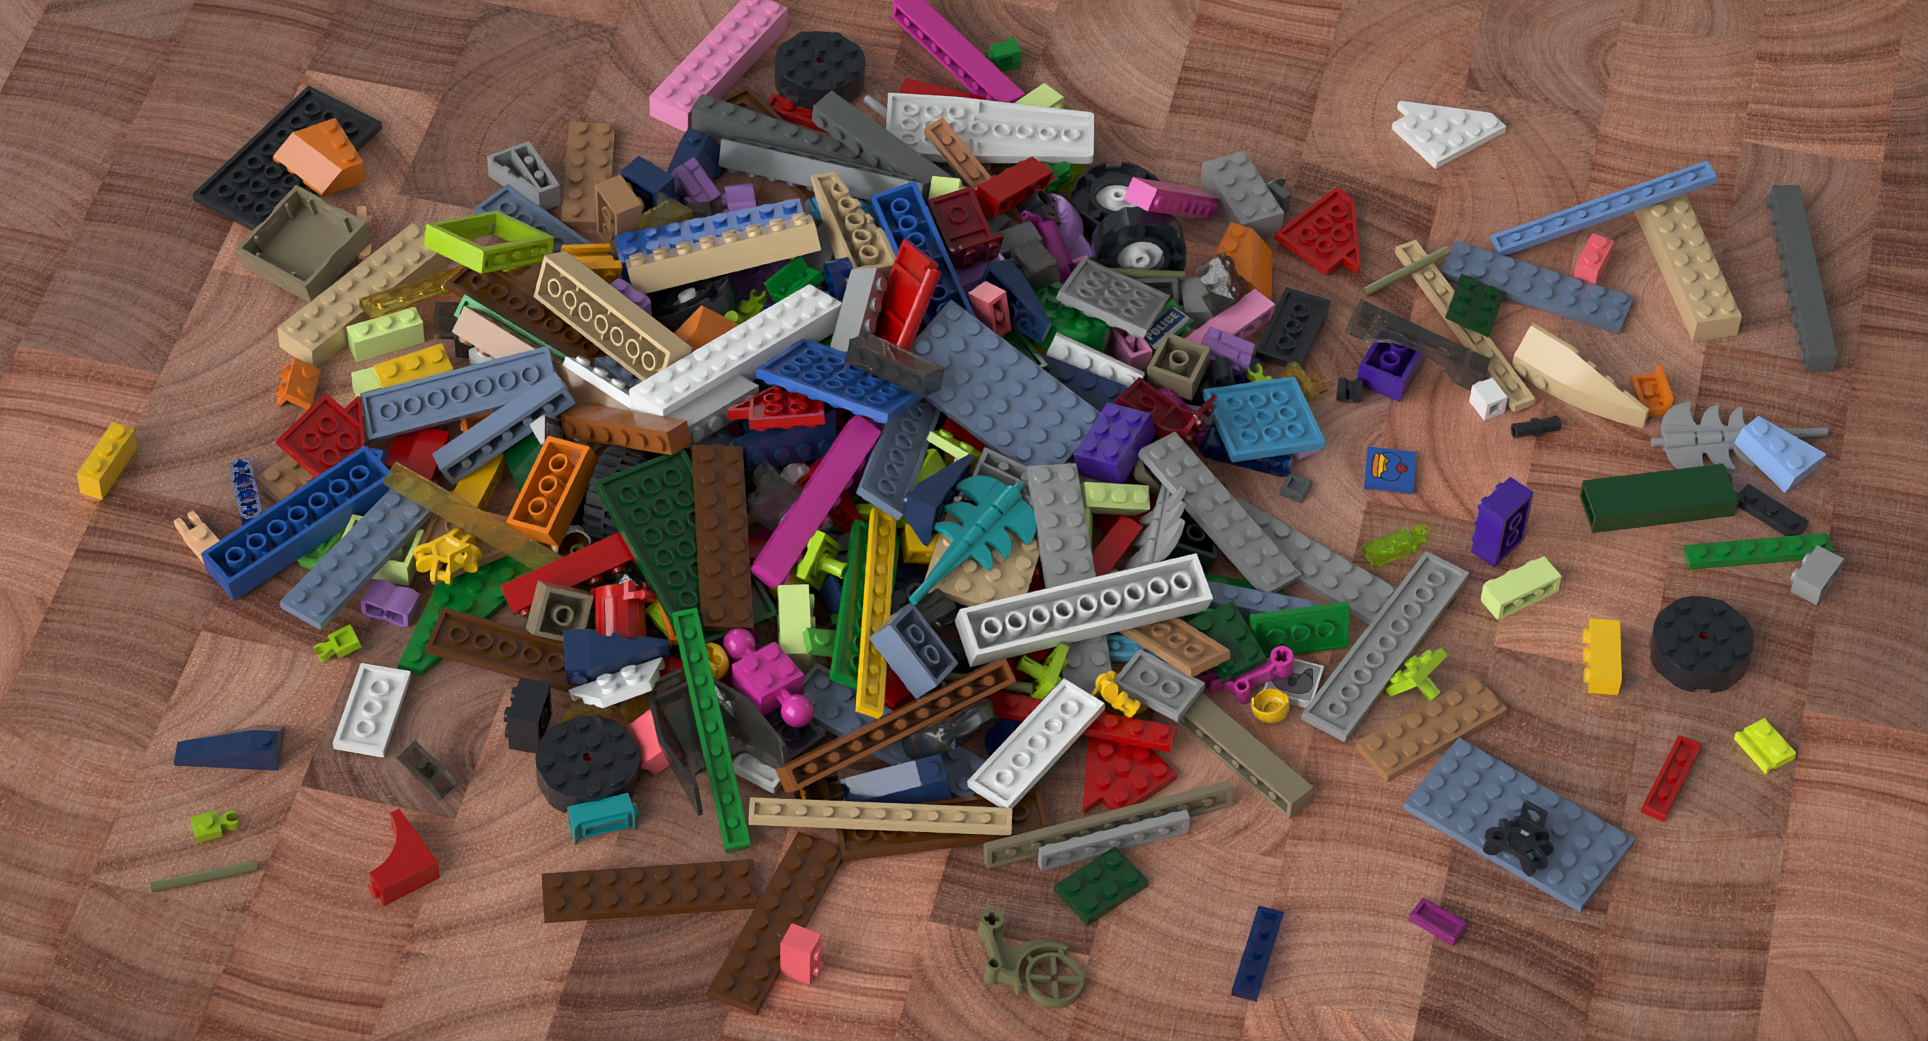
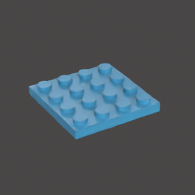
M1295 376L1203 390L1205 402L1213 394L1218 397L1214 402L1217 407L1211 416L1232 462L1325 449L1326 441Z

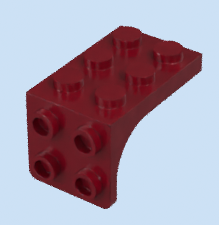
M972 186L927 200V206L954 269L961 267L962 269H967L977 262H990L999 256L1004 239L1003 234H992Z
M1139 377L1118 397L1115 404L1151 413L1156 435L1162 439L1176 432L1188 445L1206 425L1204 421L1216 409L1217 406L1214 402L1218 397L1213 394L1198 410H1187L1177 405Z

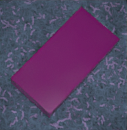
M1425 898L1420 900L1408 918V921L1452 946L1455 945L1468 926L1467 922Z

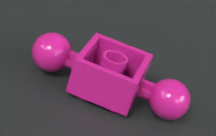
M743 628L730 630L723 639V649L729 658L737 661L732 664V684L761 717L781 706L782 718L788 725L792 727L807 725L813 718L814 706L809 698L802 695L804 694V674L775 641L755 652V639L748 630Z

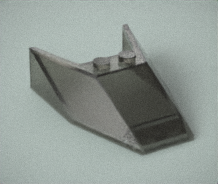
M684 667L660 677L655 682L653 690L647 692L658 745L697 815L701 816L703 815L696 776L707 769ZM713 677L731 759L747 753L773 769L788 763L785 742L748 697Z

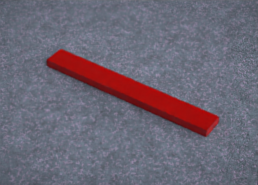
M1121 515L1092 553L1096 577L1112 572L1143 530L1142 525ZM1054 647L1023 655L1042 664Z

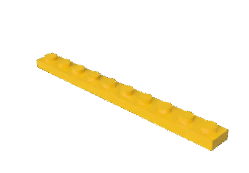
M874 507L869 517L855 711L879 719L884 712L887 661L874 647L869 638L890 617L896 519L886 514L883 510Z

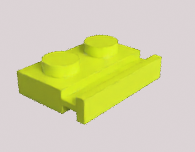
M1765 718L1746 727L1744 731L1735 733L1734 740L1765 774L1769 773V770L1773 768L1777 769L1794 760L1796 757V752Z

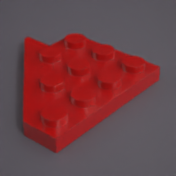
M774 385L727 409L728 420L749 419L750 429L765 431L776 427L791 429L794 426L816 427L819 424H825L823 401L812 400L807 395L799 392H789L786 388L779 385Z
M325 393L277 439L276 444L313 477H318L364 446L361 397L357 396L347 407L343 408L331 396Z

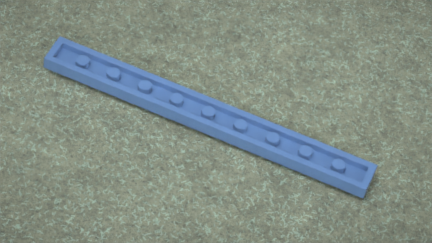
M1705 161L1490 236V240L1496 253L1506 256L1717 183V176L1710 163Z

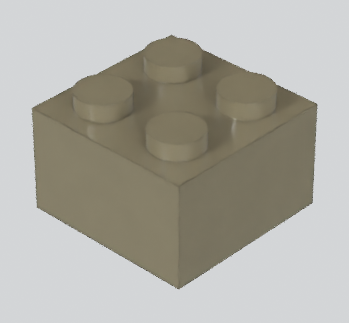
M1165 332L1147 368V383L1157 389H1172V392L1176 395L1192 400L1210 364L1211 347Z
M538 580L526 630L534 636L563 641V630L586 629L594 596L583 589Z

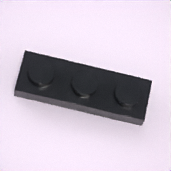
M1747 484L1738 493L1739 508L1784 536L1800 535L1808 526V520L1750 484Z

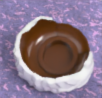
M570 525L560 547L553 545L551 547L555 554L563 558L570 554V549L573 545L580 544L585 548L591 544L588 533L579 525Z

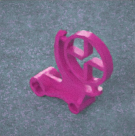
M1278 646L1272 650L1270 657L1267 659L1268 663L1224 684H1221L1220 680L1217 679L1218 677L1213 668L1208 669L1211 672L1210 674L1193 677L1205 683L1210 682L1207 687L1210 692L1223 688L1235 695L1239 703L1246 704L1251 700V690L1258 685L1272 681L1277 677L1286 678L1291 676L1295 669L1293 653L1288 647Z

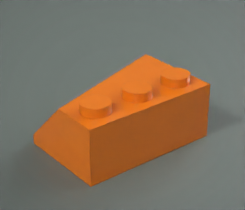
M336 118L293 132L273 156L275 162L285 165L287 171L293 175L297 174L303 179V183L322 197L366 182L364 162Z
M1230 222L1207 268L1206 277H1208L1210 290L1240 299L1242 295L1256 289L1272 301L1273 251L1253 228Z
M701 305L674 334L692 347L690 352L692 353L740 324Z

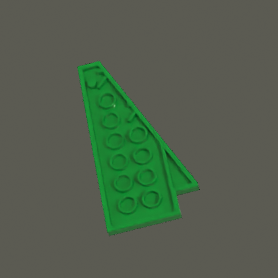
M530 539L527 548L480 566L474 573L465 572L453 577L451 585L445 584V581L436 584L398 663V669L424 676L444 659L443 657L426 653L427 643L443 607L490 620L508 604L501 590V585L554 562V557L535 552L539 541Z

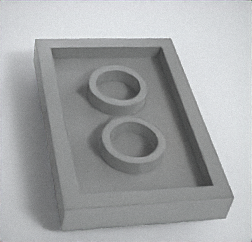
M1141 649L1135 653L1113 680L1118 685L1119 692H1126L1128 697L1138 700L1176 722L1182 718L1204 690L1205 682L1188 676L1174 666Z

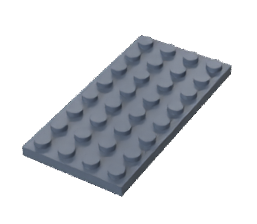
M952 300L944 306L914 340L909 354H902L890 367L891 369L932 382V392L923 398L994 452L1027 467L1067 463L1100 414L1098 410Z
M1461 738L1454 742L1403 804V809L1578 912L1583 910L1635 842V838ZM1525 800L1548 812L1545 829L1549 832L1550 838L1548 841L1554 847V852L1546 856L1548 861L1547 868L1535 870V874L1530 877L1523 872L1518 856L1506 850L1496 855H1488L1483 852V845L1487 841L1485 839L1486 830L1491 827H1499V819L1507 818L1508 821H1512L1515 816H1520ZM1528 810L1532 820L1540 819L1535 811ZM1529 852L1527 855L1533 860L1532 852Z

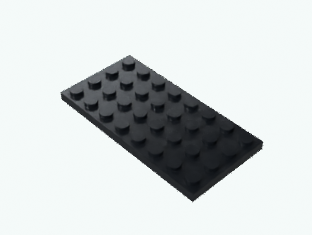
M308 85L192 194L193 201L253 231L269 217L277 204L295 185L312 194L316 193L303 183L301 177L297 174H291L287 171L285 165L282 163L278 164L273 160L274 154L293 132L336 118L358 152L382 129V122Z

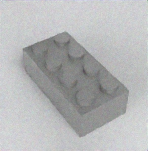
M1245 151L1202 162L1200 182L1207 193L1219 198L1218 211L1228 226L1230 222L1253 228L1260 238L1273 235L1282 228L1284 212Z

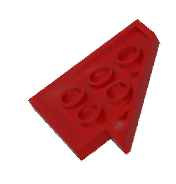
M1338 187L1332 189L1275 233L1274 240L1326 276L1342 264L1357 275L1360 273L1361 266L1354 198Z
M1088 736L1082 812L1087 813L1100 803L1112 811L1145 802L1177 780V773L1150 748Z

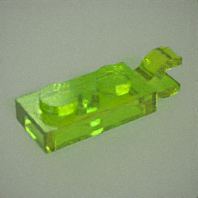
M1424 523L1416 525L1410 532L1404 527L1362 545V552L1372 566L1377 568L1417 551L1418 543L1428 539L1425 533L1429 529Z

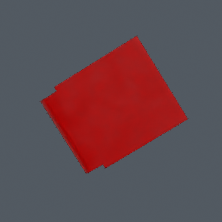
M907 238L903 239L887 278V289L884 291L881 311L878 314L876 330L873 333L892 351L900 354H909L941 275V272L937 269L939 264Z

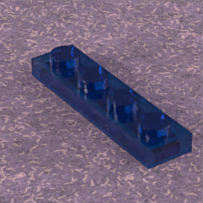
M1258 905L1232 987V996L1254 1002L1258 1001L1284 912Z

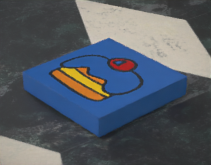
M1368 447L1364 489L1413 494L1416 452Z

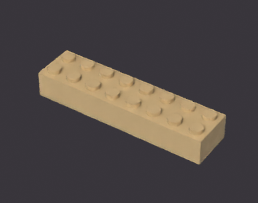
M1686 193L1634 211L1692 342L1736 336L1742 315Z
M798 213L793 215L792 219L785 221L782 218L769 221V225L761 227L759 224H753L745 227L746 230L741 232L729 230L723 232V236L713 238L710 235L700 238L699 242L690 244V241L678 243L676 248L668 250L666 247L656 248L652 250V254L643 255V253L632 254L629 256L630 259L625 260L630 282L634 291L646 294L820 251L821 247L815 222L811 214Z
M413 223L277 327L280 348L293 357L318 368L348 344L347 326L387 314L448 266V258L424 247L425 231Z
M567 251L544 255L534 297L638 379L644 381L690 354L691 346Z

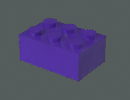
M1387 319L1361 361L1357 379L1363 380L1364 388L1400 402L1429 354L1431 335Z
M1107 402L1073 454L1079 474L1114 484H1123L1139 460V451L1148 446L1156 434L1151 413Z
M1509 477L1504 483L1500 482L1497 484L1491 495L1483 497L1477 507L1479 512L1474 523L1476 528L1471 539L1473 541L1471 552L1494 568L1509 555L1525 538L1534 492L1512 477Z

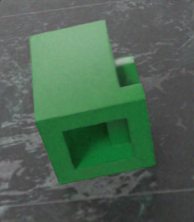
M1014 36L1009 37V41L991 44L990 51L985 52V57L1001 72L1020 68L1021 49Z

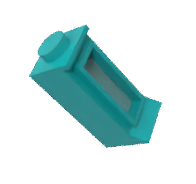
M628 793L604 798L600 801L586 802L567 807L570 817L568 824L575 845L581 838L618 831L631 826L635 829V818L639 817L636 802L631 803Z

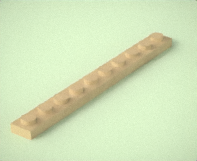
M1417 240L1396 246L1395 254L1404 266L1427 256ZM1432 263L1412 273L1411 276L1487 378H1493L1507 395V404L1511 410L1516 412L1533 406L1535 404V397L1489 336L1481 335L1445 318L1454 290L1435 264Z
M750 797L749 825L1011 835L1012 808Z

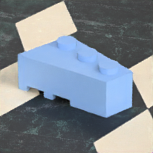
M1760 416L1743 427L1734 442L1785 494L1816 471L1826 456L1822 451Z

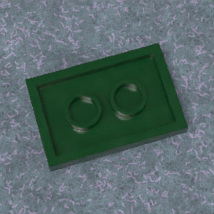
M1461 273L1445 318L1488 337L1492 331L1504 292L1494 286L1477 281L1474 277Z
M1233 600L1188 621L1190 626L1230 650L1229 660L1212 667L1221 684L1268 663L1267 657Z
M1113 847L1055 884L1054 892L1088 926L1147 888L1149 880L1116 847Z

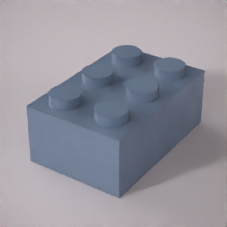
M912 602L891 615L869 638L915 699L938 686L958 664L957 660Z

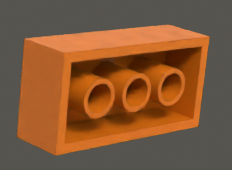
M547 436L506 521L516 535L560 547L589 486L595 466L599 462L597 455L589 446Z

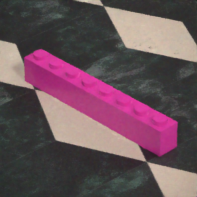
M894 0L892 18L971 93L986 97V100L1006 103H1015L1025 96V93L976 49L967 38L963 37L953 25L949 24L939 12L935 11L926 0Z
M1135 177L1132 178L1123 198L1147 211L1206 220L1214 217L1219 208V198L1196 187Z
M859 415L854 416L847 422L751 565L750 573L771 589L779 584L784 585L792 574L789 572L793 565H798L804 557L802 551L807 547L810 538L815 535L814 533L818 527L822 528L828 521L829 516L827 513L830 509L836 508L842 498L839 495L843 490L846 491L854 481L852 476L855 471L859 472L867 461L864 458L867 453H872L881 431Z

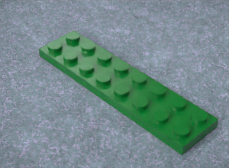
M857 519L851 525L846 560L848 566L844 574L829 678L856 690L869 524ZM896 535L894 549L892 593L894 591L899 546L901 539Z

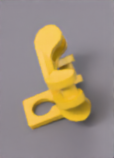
M456 527L449 533L429 543L419 545L414 549L413 554L417 560V571L427 572L431 569V582L442 580L445 581V584L451 585L454 571L463 568L467 572L474 573L478 570L479 564L477 561L481 559L482 551L474 545V536L470 534L465 536L463 535V530ZM440 562L448 563L446 571L439 570Z
M1109 671L1098 676L1095 684L1096 688L1090 695L1098 698L1102 694L1105 701L1110 703L1115 709L1124 712V715L1129 718L1134 714L1144 712L1148 708V706L1138 700L1128 697L1126 692L1118 691V685L1113 681L1118 676L1116 672Z

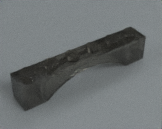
M1360 299L1350 316L1345 333L1364 342L1393 343L1416 350L1437 363L1448 374L1453 383L1470 391L1472 385L1484 379L1491 360L1484 355Z

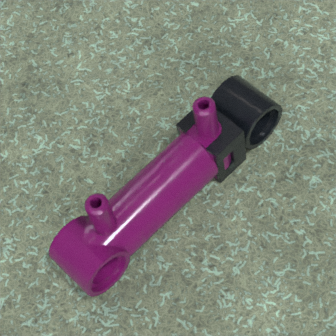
M1037 189L1020 203L1021 218L1026 222L1031 221L1043 239L1045 258L1041 260L1040 264L1042 267L1051 270L1053 275L1050 276V281H1057L1064 285L1077 266L1073 263L1058 228L1061 221L1056 210L1051 209L1053 207L1051 198L1045 191Z

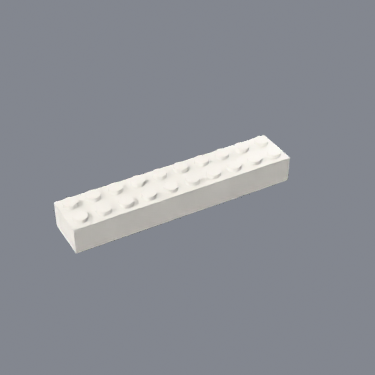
M811 284L803 287L629 389L631 411L666 416L737 374L750 381L756 380V370L758 367L801 339L805 338L818 343L833 334L842 302Z
M1196 553L959 610L955 624L969 665L973 667L994 660L1056 647L1060 643H1073L1206 611L1213 597Z

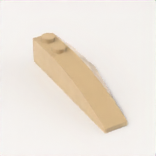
M835 172L811 175L821 217L846 283H848L851 269L877 268L887 278L896 256L885 232L881 227L877 228L873 223L874 219L869 213L866 214L861 209V203L850 196L849 189Z
M1534 323L1530 326L1513 358L1512 368L1519 377L1548 394L1592 414L1640 428L1646 426L1649 409L1626 390L1621 392L1611 377L1608 375L1603 377L1595 370L1596 365L1590 360L1586 363L1577 355L1579 351Z

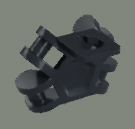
M1525 800L1520 816H1515L1512 821H1508L1507 818L1499 819V827H1491L1486 830L1485 839L1487 841L1483 845V852L1488 855H1496L1506 850L1518 856L1521 868L1528 877L1534 875L1537 869L1543 870L1547 868L1548 861L1546 856L1554 852L1553 844L1548 841L1550 838L1549 832L1545 829L1548 812ZM1528 810L1535 811L1540 819L1532 820ZM1529 852H1532L1533 860L1527 855Z

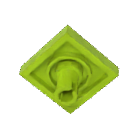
M817 530L808 542V550L804 559H801L797 566L796 576L818 591L822 588L829 573L843 579L848 564L835 559L841 545L826 533Z
M1060 643L1042 664L1028 658L1026 655L1021 657L1016 669L1034 678L1033 691L1029 693L1028 697L1044 700L1051 690L1061 682L1062 678L1059 677V674L1065 669L1069 660L1066 658L1068 646Z
M1442 648L1435 651L1429 649L1419 657L1414 655L1404 663L1406 668L1403 671L1399 670L1389 679L1391 683L1385 688V691L1391 697L1417 686L1428 701L1434 699L1441 691L1428 675L1448 655Z

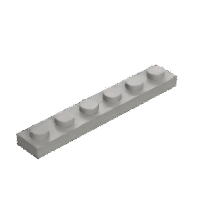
M1187 810L1174 811L1164 816L1147 818L1129 825L1123 824L1106 831L1100 830L1090 835L1073 837L1067 841L1055 844L1049 843L1038 850V866L1041 871L1101 856L1113 847L1121 851L1187 834L1189 832L1190 816Z

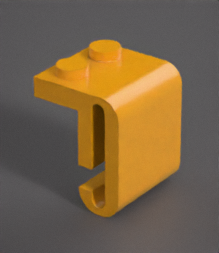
M609 243L561 246L560 252L567 251L608 284L620 279L622 271L621 260L614 261L613 255H608L611 248Z

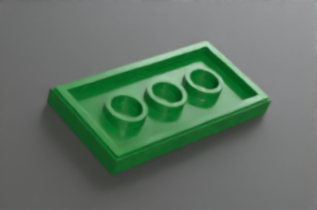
M1348 601L1250 614L1249 629L1267 658L1270 657L1272 650L1278 646L1288 647L1293 655L1349 647L1350 605Z

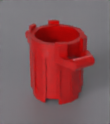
M633 580L623 581L624 584L606 585L596 589L591 588V594L594 598L590 613L595 614V628L598 630V635L611 636L615 632L621 633V637L633 639L636 636L646 637L645 604L657 601L656 593L648 591L647 583L639 586L635 585Z

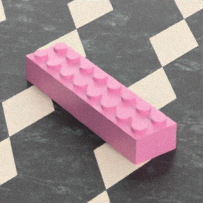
M741 0L649 96L650 116L684 132L688 128L693 129L691 108L700 95L704 94L720 100L788 28V8L772 0Z

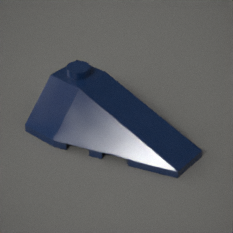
M257 725L177 742L174 766L278 771L285 726Z

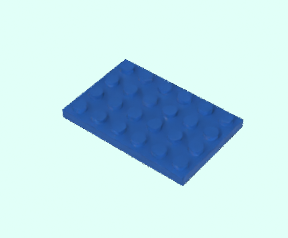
M805 338L770 359L756 370V378L764 380L769 385L782 386L789 392H799L807 395L812 400H821L829 403L832 407L850 410L855 415L873 418L878 423L890 422L932 392L933 383Z

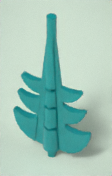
M978 475L969 477L957 484L955 489L974 500L977 507L965 502H954L944 507V511L958 518L962 522L963 527L957 523L945 521L935 524L934 529L946 535L952 542L925 581L909 597L910 602L916 605L932 587L970 556L980 562L987 571H990L993 560L991 552L985 544L993 546L1002 554L1004 559H1008L1011 552V540L1004 528L1016 533L1025 545L1031 543L1036 532V519L1031 506L1021 498L1020 492L1024 489V485L1021 482L1017 481L1013 486H1005L995 478Z

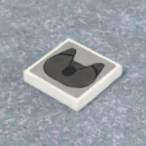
M1294 659L1295 669L1291 676L1286 678L1277 677L1272 681H1268L1265 683L1263 690L1268 688L1280 690L1288 695L1289 704L1306 708L1317 693L1324 666Z

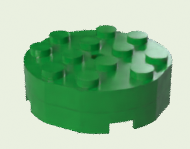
M1050 281L1049 284H1032L1031 288L1052 325L1044 342L1040 343L1024 335L1030 342L1048 351L1056 332L1101 353L1105 351L1113 327L1107 325L1105 321L1099 318L1089 317L1083 311L1074 307H1067L1061 301L1056 300L1057 294L1063 286L1060 282Z

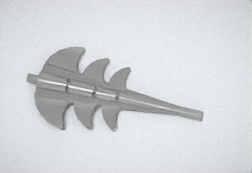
M1691 402L1678 403L1668 409L1661 423L1662 436L1651 438V446L1662 447L1663 451H1666L1670 463L1676 469L1704 466L1702 455L1707 454L1714 465L1724 463L1726 471L1734 472L1735 466L1729 458V450H1734L1735 455L1745 464L1752 467L1755 466L1734 444L1742 428L1746 426L1743 420L1742 407H1738L1733 411L1729 418L1728 426H1724L1720 421L1718 404L1708 408L1704 412L1700 425H1696L1690 413ZM1827 427L1781 428L1799 439L1828 436Z
M1161 484L1155 508L1139 519L1140 524L1147 527L1133 543L1140 550L1125 561L1123 571L1158 563L1172 552L1178 543L1185 524V520L1180 519L1186 506V503L1181 501L1186 493V488L1181 486L1171 494Z

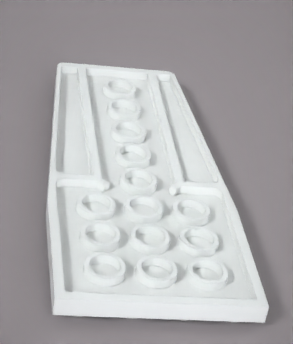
M888 93L886 130L929 161L947 162L924 134V128L943 117L980 163H1018L1032 156L1038 161L1055 164L1063 161L1069 162V164H1090L1093 162L1094 114L1091 112L963 97Z

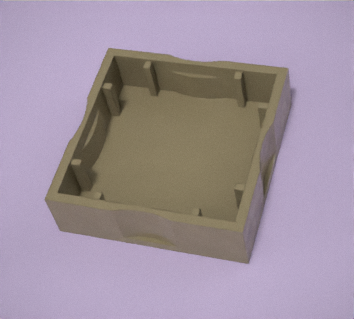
M295 185L277 204L269 217L258 225L235 250L242 267L310 303L329 288L368 246L373 238L366 221L341 208L327 204L320 197Z

